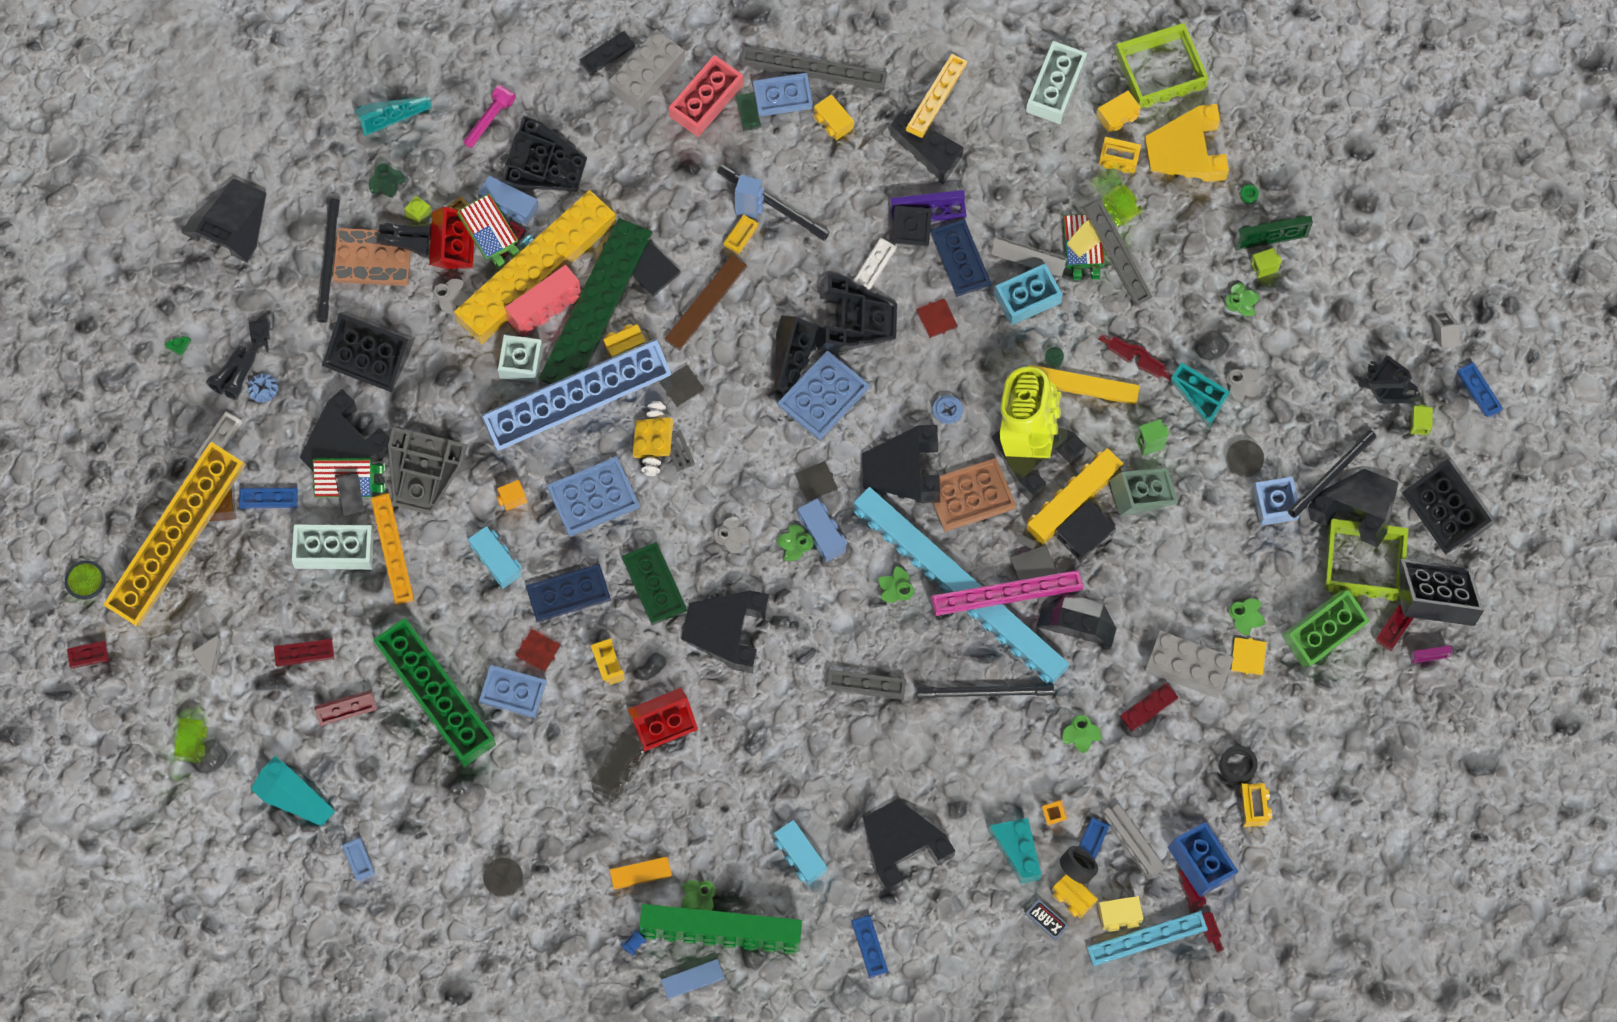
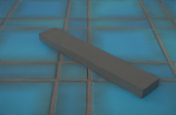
M1098 198L1082 207L1134 305L1138 306L1152 298L1153 296L1101 199Z

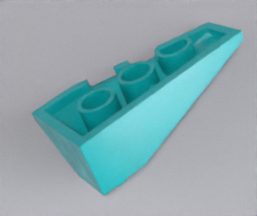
M429 96L361 105L354 110V114L364 136H367L432 108Z
M274 756L265 765L251 787V791L265 803L293 813L320 826H323L335 813L317 793L277 756Z

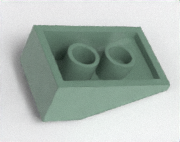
M1168 468L1121 472L1109 480L1120 516L1139 514L1178 504Z

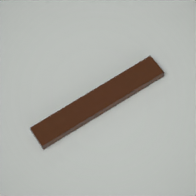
M731 255L665 337V341L681 351L744 272L747 265Z

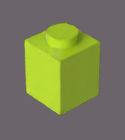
M417 196L404 208L406 218L415 225L426 223L432 216L431 206Z
M1274 248L1254 254L1250 263L1257 278H1261L1278 272L1282 261L1280 255L1275 252Z
M1422 404L1414 406L1411 411L1410 434L1429 435L1433 424V407Z

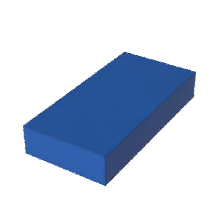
M1091 818L1079 847L1087 851L1095 859L1110 825Z

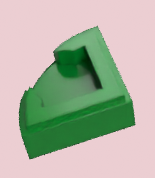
M182 336L171 339L164 346L166 349L182 356L189 346L191 338Z

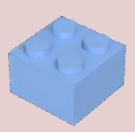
M1293 477L1255 483L1252 491L1260 526L1299 519L1300 514L1293 518L1288 513V509L1298 500Z

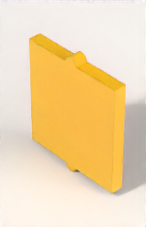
M1234 638L1232 655L1234 658L1231 664V671L1243 672L1246 675L1249 673L1263 675L1267 642L1256 641L1252 638Z

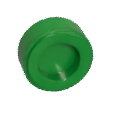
M1245 185L1240 192V199L1246 204L1255 203L1259 196V191L1254 185Z

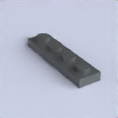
M829 669L826 690L904 700L906 679Z

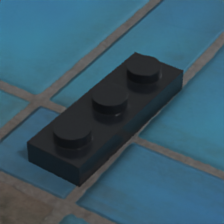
M623 31L579 59L580 64L591 76L633 49L635 43Z

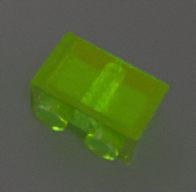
M179 719L174 757L177 761L200 763L201 757L205 756V746L203 743L204 738L208 737V727H206L203 720Z

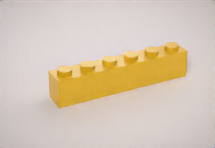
M1108 448L1103 452L1099 451L1094 456V461L1090 465L1088 463L1084 465L1080 470L1081 473L1077 477L1073 476L1067 482L1068 486L1064 490L1059 489L1050 503L1048 501L1044 503L1040 508L1041 511L1037 515L1033 514L1027 520L1026 530L1040 544L1044 545L1055 534L1059 526L1088 503L1110 482L1109 480L1122 470L1124 463Z

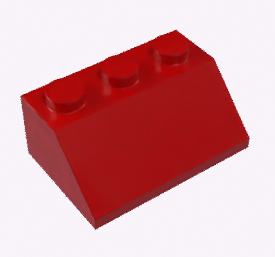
M441 207L432 212L430 266L443 269L473 268L474 241L459 218L458 210Z
M682 688L627 709L644 752L698 730L688 698Z

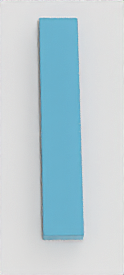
M1198 911L1088 946L1087 950L1094 967L1207 931V926L1202 912Z

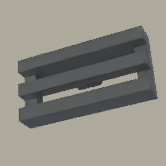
M681 430L675 434L672 433L673 444L683 464L679 466L671 447L670 457L676 471L694 466L695 462ZM678 437L689 460V463H686L682 451L679 447V444L676 440V438Z

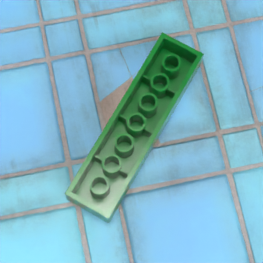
M406 618L373 639L377 650L463 767H466L496 746L494 737Z
M642 904L639 929L640 935L644 936L646 940L664 938L666 942L684 940L686 944L703 942L706 946L723 944L725 948L743 946L745 950L762 948L765 952L782 950L785 954H795V952H800L802 920Z

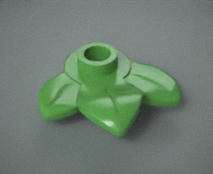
M1237 283L1231 287L1230 294L1225 298V306L1229 311H1238L1243 316L1255 315V310L1252 306L1258 302L1259 295L1252 290H1246L1244 283Z
M794 524L789 525V533L780 535L776 540V543L786 550L784 555L785 561L800 559L803 552L811 550L814 545L813 537L805 533L801 526ZM806 539V543L802 545L801 541Z
M895 567L893 577L883 576L878 578L879 585L884 591L881 599L885 602L894 603L898 600L907 601L912 598L914 588L909 583V574L901 567ZM906 589L908 593L902 594L901 590Z
M1247 599L1243 603L1234 602L1230 606L1229 615L1235 620V628L1241 634L1249 636L1251 627L1258 628L1265 625V619L1258 612L1262 602L1256 599ZM1235 610H1241L1242 614H1236Z
M1077 715L1073 718L1072 724L1065 728L1062 741L1064 745L1074 743L1077 750L1084 754L1090 749L1092 741H1101V731L1097 726L1091 724L1087 716ZM1078 723H1084L1085 727H1078Z
M690 880L681 886V889L686 893L682 900L681 908L712 911L714 907L712 898L716 893L715 885L712 882L705 880L699 883L695 880ZM704 887H707L709 890L707 894L702 892Z

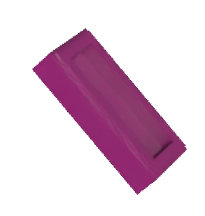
M1452 646L1413 651L1410 656L1411 663L1449 658L1453 652Z

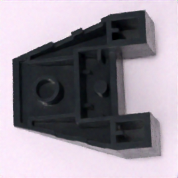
M828 273L820 281V299L836 301L837 313L836 327L826 325L818 333L817 351H829L836 354L896 339L897 303L878 293H872L867 290V287L855 284L846 276Z
M343 389L327 401L300 455V459L312 472L314 458H371L372 463H376L389 454L388 443L390 437L381 428H378L365 439L346 420L357 410L355 401Z
M918 425L862 453L863 489L870 487L875 492L886 495L890 493L897 495L898 498L913 499L918 503H941L940 475L920 476L919 453L938 452L937 425Z
M1058 427V433L1054 435L1051 456L1058 452L1070 465H1073L1085 454L1087 445L1074 432ZM999 429L991 439L999 455L1004 460L1017 489L1032 502L1045 490L1046 482L1035 471L1049 458L1005 456Z
M1362 469L1322 490L1308 506L1310 520L1327 527L1338 510L1344 511L1363 519L1359 526L1361 541L1378 547L1388 532L1389 519H1391L1398 482L1367 469Z
M749 590L689 603L681 640L701 652L711 655L717 661L725 663L733 670L753 674L757 649L742 646L739 643L746 616L766 618L769 594Z
M899 799L863 817L875 876L886 895L903 886L904 879L896 867L897 864L926 848L937 866L955 856V849L946 834Z

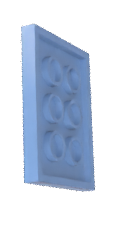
M826 351L777 403V406L821 441L870 389V385L829 351Z
M617 456L547 485L549 494L569 537L640 508Z

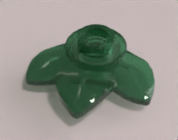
M382 163L375 168V175L369 180V189L372 194L382 191L387 197L393 198L397 193V184L404 183L405 177L401 171L394 170L390 165ZM382 172H387L386 175H381Z

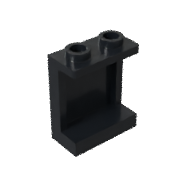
M1089 501L1056 529L1055 537L1081 563L1086 559L1088 553L1109 535L1112 536L1115 533L1116 527L1109 517L1106 518L1102 514V510L1097 504L1093 505Z

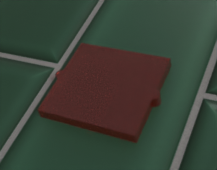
M945 298L933 303L929 302L928 305L916 309L929 338L939 334L944 335L947 331L958 327Z
M531 629L526 639L522 641L516 657L546 672L550 663L555 660V655L561 644Z

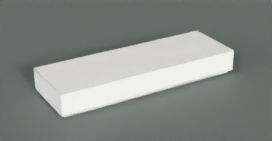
M880 238L853 282L859 286L867 287V290L870 291L894 254L897 246Z
M225 412L194 459L196 461L199 460L210 442L225 449L241 426L242 420Z

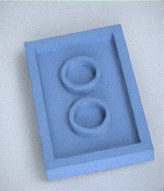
M807 73L753 81L759 117L813 109Z
M490 665L479 703L536 719L547 680Z

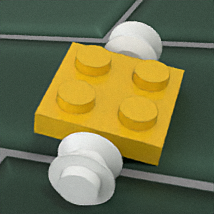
M653 401L651 404H648L647 407L651 411L647 412V416L650 419L636 420L633 457L645 458L642 460L645 467H642L641 471L647 476H656V474L660 473V469L657 466L661 464V461L656 457L670 456L673 419L670 417L665 418L666 415L662 411L666 410V406L660 401Z

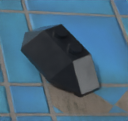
M1067 593L1041 609L1037 624L1038 628L1112 647L1117 630L1104 603Z

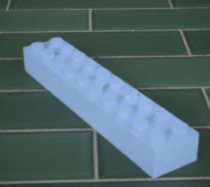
M653 339L480 416L495 450L499 451L672 374L658 341Z

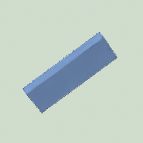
M716 959L664 978L661 982L669 1000L723 980L725 977L720 963Z

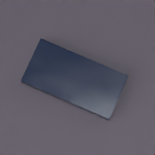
M965 219L930 230V235L956 297L991 286V281Z
M600 564L526 585L536 622L611 601Z

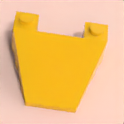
M1217 104L1198 106L1146 135L1145 142L1150 171L1169 175L1178 174L1190 179L1194 177L1206 182L1226 180L1229 172L1226 154L1208 156L1204 131L1218 130L1220 117Z

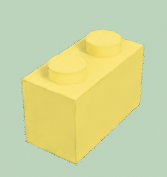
M1139 896L1099 902L1098 911L1102 930L1108 929V932L1119 930V927L1127 926L1128 929L1136 928L1143 921Z

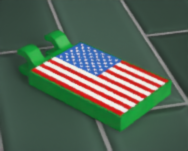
M1086 214L1063 215L1066 258H1068L1066 264L1067 269H1073V281L1081 280V268H1091L1092 280L1100 279V267L1105 265L1104 250L1101 242L1081 257H1078L1067 245V242L1079 228L1089 220Z
M314 458V497H338L335 475L351 472L358 474L362 497H372V491L385 492L386 482H374V473L383 474L385 463L372 464L371 458Z

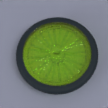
M93 561L75 563L69 568L65 576V587L68 593L80 600L96 597L103 590L106 582L104 570Z

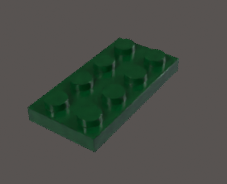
M1300 215L1289 220L1283 218L1273 223L1262 222L1256 226H1242L1238 229L1235 238V251L1307 238L1313 224L1312 216Z
M657 542L621 556L651 626L687 611Z

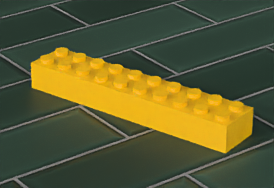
M589 190L454 311L455 320L482 345L507 323L505 311L507 305L564 265L569 267L616 224V214Z
M210 442L103 605L135 626L140 627L246 464L213 442Z

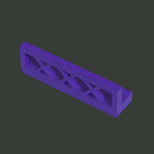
M964 190L890 199L892 223L895 206L930 208L932 210L940 207L944 210L941 215L932 213L931 222L967 217ZM954 205H961L962 213H953L950 208Z

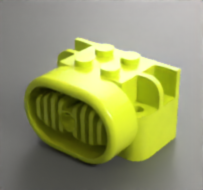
M1021 367L1013 371L1005 381L1000 406L1002 414L1000 440L1005 456L1051 457L1054 435L1058 433V424L1056 422L1057 418L1061 416V408L1059 407L1061 392H1057L1056 385L1049 382L1047 375L1039 368Z

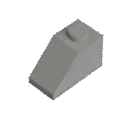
M1449 311L1430 313L1435 338L1440 347L1451 349L1454 346L1460 345L1459 323Z

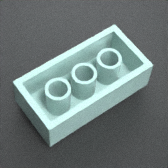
M1053 41L1028 100L1026 112L1061 124L1086 63L1087 53Z
M294 525L292 548L294 568L372 570L374 541L372 526Z

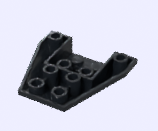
M523 115L504 166L502 182L521 189L577 192L587 157L542 122Z
M233 178L190 217L182 234L197 241L201 237L229 249L231 256L248 263L257 248L267 193Z

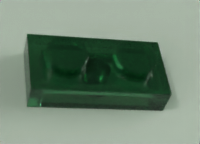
M754 92L736 95V103L743 131L761 128Z

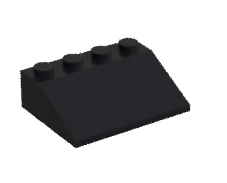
M347 311L340 312L322 366L392 392L408 359L415 337Z
M1450 459L1444 461L1402 492L1445 555L1497 523L1455 462Z
M1400 559V604L1404 617L1469 626L1476 625L1484 609L1471 569Z

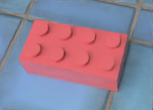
M714 55L669 106V117L699 137L744 85L743 75Z
M564 265L505 307L507 322L519 337L529 336L536 327L546 324L553 315L563 312L570 303L574 304L577 302L581 294L579 280Z

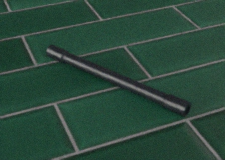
M721 164L717 170V173L735 184L738 183L740 175L731 168ZM764 191L763 196L766 204L806 228L823 241L827 239L830 234L828 230L817 223H813Z
M335 198L329 199L323 271L316 319L320 323H327L329 314L331 275L337 218L340 207V200Z
M1368 430L1317 483L1288 509L1289 515L1296 518L1351 461L1377 438L1376 434L1372 430Z
M1054 684L917 687V699L1015 695L1054 696Z

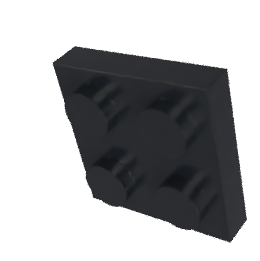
M895 206L891 243L929 247L932 209Z

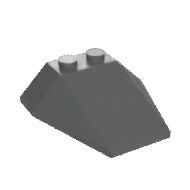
M392 427L388 450L394 506L432 514L463 464L467 444Z

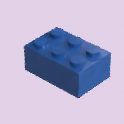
M1206 822L1178 836L1167 847L1199 897L1229 882L1239 872Z

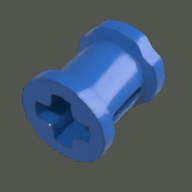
M633 930L632 935L620 945L631 956H634L635 951L642 943L645 944L647 941L636 930Z

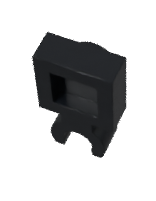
M268 320L249 322L251 341L255 342V352L259 353L258 349L260 346H265L266 352H269V345L265 341L270 339Z

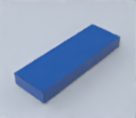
M1474 362L1457 370V375L1486 419L1503 410L1502 405Z
M240 488L239 507L240 509L298 508V488Z
M867 915L851 920L869 978L888 973L871 916Z

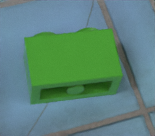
M1161 419L1139 426L1136 442L1142 456L1164 449L1169 431L1166 424L1163 425Z

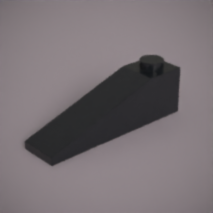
M781 315L776 333L774 389L787 393L797 383L803 366L808 364L811 352L817 348L818 333L823 327L796 316Z

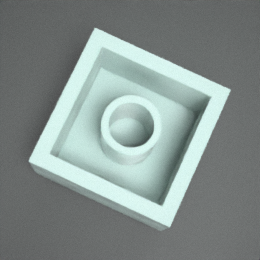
M504 335L498 366L499 378L537 383L543 351L542 340Z

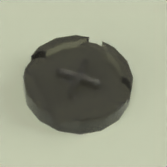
M1240 440L1233 443L1226 455V464L1229 470L1243 478L1256 475L1264 463V453L1261 447L1249 440Z
M498 858L487 865L483 881L486 889L491 894L499 898H507L514 895L520 889L523 883V873L520 866L514 860Z

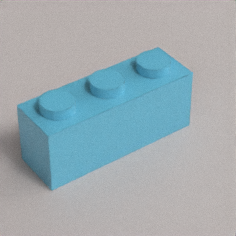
M486 526L468 539L469 546L500 587L504 589L521 577L520 569L522 567L516 559H511L509 556L511 553L506 545H501L498 542L499 537L494 530L490 531Z
M794 820L774 833L775 840H773V843L779 851L781 849L786 854L784 856L785 860L790 866L793 865L796 868V875L801 882L805 881L809 885L827 873V866Z

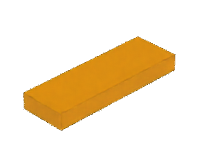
M668 857L610 869L614 890L672 877Z

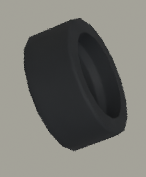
M1242 745L1228 748L1223 753L1219 762V771L1222 777L1227 782L1235 785L1249 782L1254 777L1258 767L1254 752ZM1240 754L1248 759L1250 768L1245 775L1236 776L1229 772L1227 761L1232 755Z
M1077 846L1069 847L1059 860L1063 871L1071 879L1081 884L1089 883L1099 870L1095 859L1087 851Z

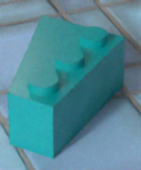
M1182 362L1171 377V384L1210 428L1228 400L1230 391Z
M1023 818L989 825V834L995 840L1000 852L1003 853L1020 884L1040 880L1042 874L1029 819Z

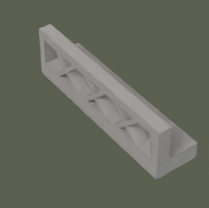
M999 236L994 238L991 255L1032 268L1046 263L1051 274L1061 277L1068 259Z
M1118 804L1112 809L1107 808L1104 810L1102 818L1110 825V829L1146 878L1150 880L1165 869L1164 865Z

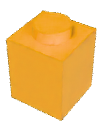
M519 480L497 488L499 494L496 496L500 507L504 506L506 511L527 503L526 495Z
M1063 799L1042 806L1047 825L1069 818Z

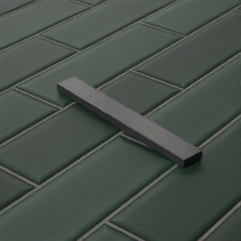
M746 46L743 47L740 61L742 66L793 75L807 73L810 78L883 91L887 78V71Z

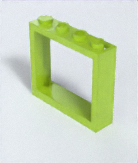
M1185 23L1116 44L1115 55L1133 97L1141 108L1151 107L1154 103L1160 101L1167 102L1173 97H1182L1189 92L1201 91L1207 87L1209 78ZM1180 39L1197 79L1142 96L1125 56Z
M1331 519L1328 529L1324 590H1328L1333 594L1340 590H1349L1353 596L1360 594L1367 595L1368 598L1385 597L1390 601L1400 599L1399 561L1400 559H1406L1408 528L1388 526V532L1384 537L1387 540L1399 541L1396 586L1393 589L1331 581L1335 533L1360 536L1359 526L1362 523Z

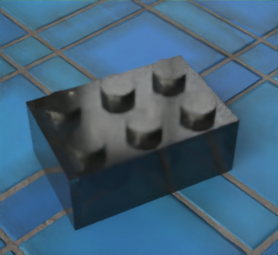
M622 732L591 780L593 791L612 803L616 798L619 799L624 792L623 786L625 783H629L635 774L633 772L636 766H640L645 759L643 743Z

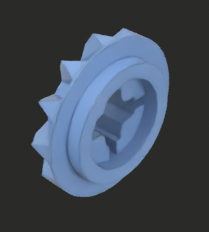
M260 373V375L253 376L251 381H248V394L254 401L268 402L276 396L278 384L270 374ZM263 383H265V386L268 389H262V391H260L257 385L262 386Z
M945 395L935 401L933 414L940 424L945 423L949 425L956 423L962 417L963 406L956 397ZM944 405L948 409L953 408L951 410V415L948 413H943L945 410Z

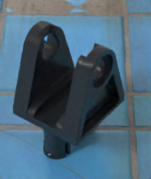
M1388 355L1384 357L1381 363L1371 361L1368 365V372L1374 373L1372 378L1363 375L1358 382L1359 387L1372 390L1379 403H1413L1420 397L1418 387L1411 382L1412 375L1409 370ZM1409 390L1415 391L1413 396H1405V393Z

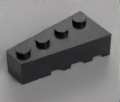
M900 111L891 124L890 135L906 150H909L918 162L920 161L925 165L927 170L944 184L962 158L964 147L930 127L923 138L906 131V127L912 117Z

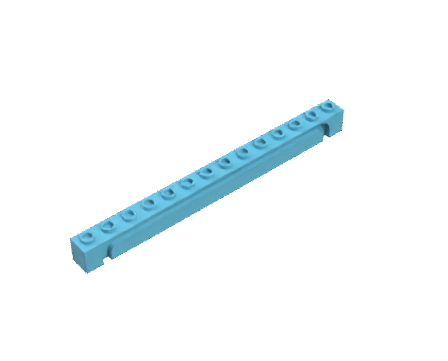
M870 487L854 502V513L859 518H864L872 530H878L887 543H892L896 546L899 554L902 556L906 555L915 568L923 570L925 572L924 575L930 581L934 580L943 593L982 587ZM1004 605L967 611L971 618H977L982 623L981 625L986 631L994 633L996 639L1002 645L1006 644L1014 656L1017 658L1021 657L1030 670H1035L1039 673L1040 679L1045 683L1054 684L1068 670L1069 663Z

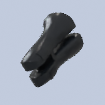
M385 223L379 225L378 231L381 234L377 236L378 244L403 248L416 253L422 258H427L429 241L431 239V223L416 225Z
M239 345L225 365L216 374L207 379L206 384L213 391L221 395L224 392L227 398L237 400L245 377L252 367L257 353L250 349L246 352V348Z

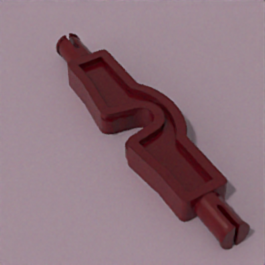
M1103 333L1098 340L1108 345L1107 349L1115 353L1124 361L1129 362L1137 355L1140 357L1137 363L1138 369L1158 379L1162 376L1171 381L1173 374L1166 370V365L1152 358L1143 347L1129 345L1115 336L1111 339Z
M1180 870L1178 873L1183 881L1181 888L1189 902V914L1198 912V908L1206 904V899L1204 895L1199 897L1184 872ZM1210 911L1203 913L1202 915L1207 926V931L1203 933L1208 943L1212 942L1217 953L1225 950L1220 941L1222 935L1217 927L1213 913Z

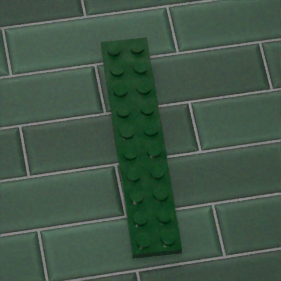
M618 218L539 376L540 381L552 384L587 368L653 235V231Z

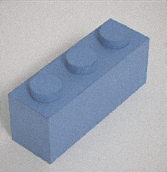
M740 175L735 189L736 215L742 216L744 214L754 220H757L759 214L762 215L765 205L763 204L764 188H762V180Z
M488 176L478 193L479 199L490 193L503 216L508 215L520 224L528 225L539 208L538 199L491 176Z
M817 498L798 508L797 516L807 533L813 537L814 544L826 563L846 552L847 541L842 534L839 535L836 530L838 529L836 522L828 517V510L825 504L820 503Z

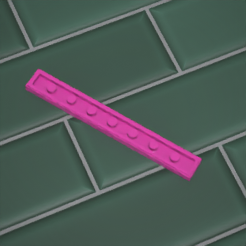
M1079 570L933 595L930 600L934 614L938 616L1083 590L1084 587Z

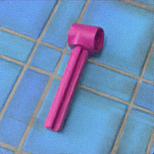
M498 85L495 88L491 97L492 104L463 142L468 148H473L502 108H509L516 98L515 93L502 85Z

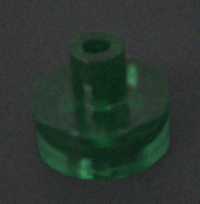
M1052 347L1047 350L1045 362L1048 366L1059 367L1063 363L1064 353L1060 348Z

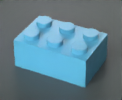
M1046 263L996 285L994 296L1011 326L1060 304L1063 296Z

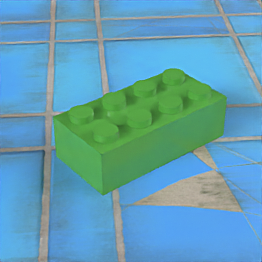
M1340 590L1281 634V636L1302 667H1308L1315 664L1368 624L1370 620L1349 590Z

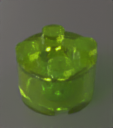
M1121 182L1102 195L1103 205L1107 212L1113 215V221L1118 227L1126 225L1143 212L1141 205L1138 207L1136 205L1137 198L1126 185L1122 186Z

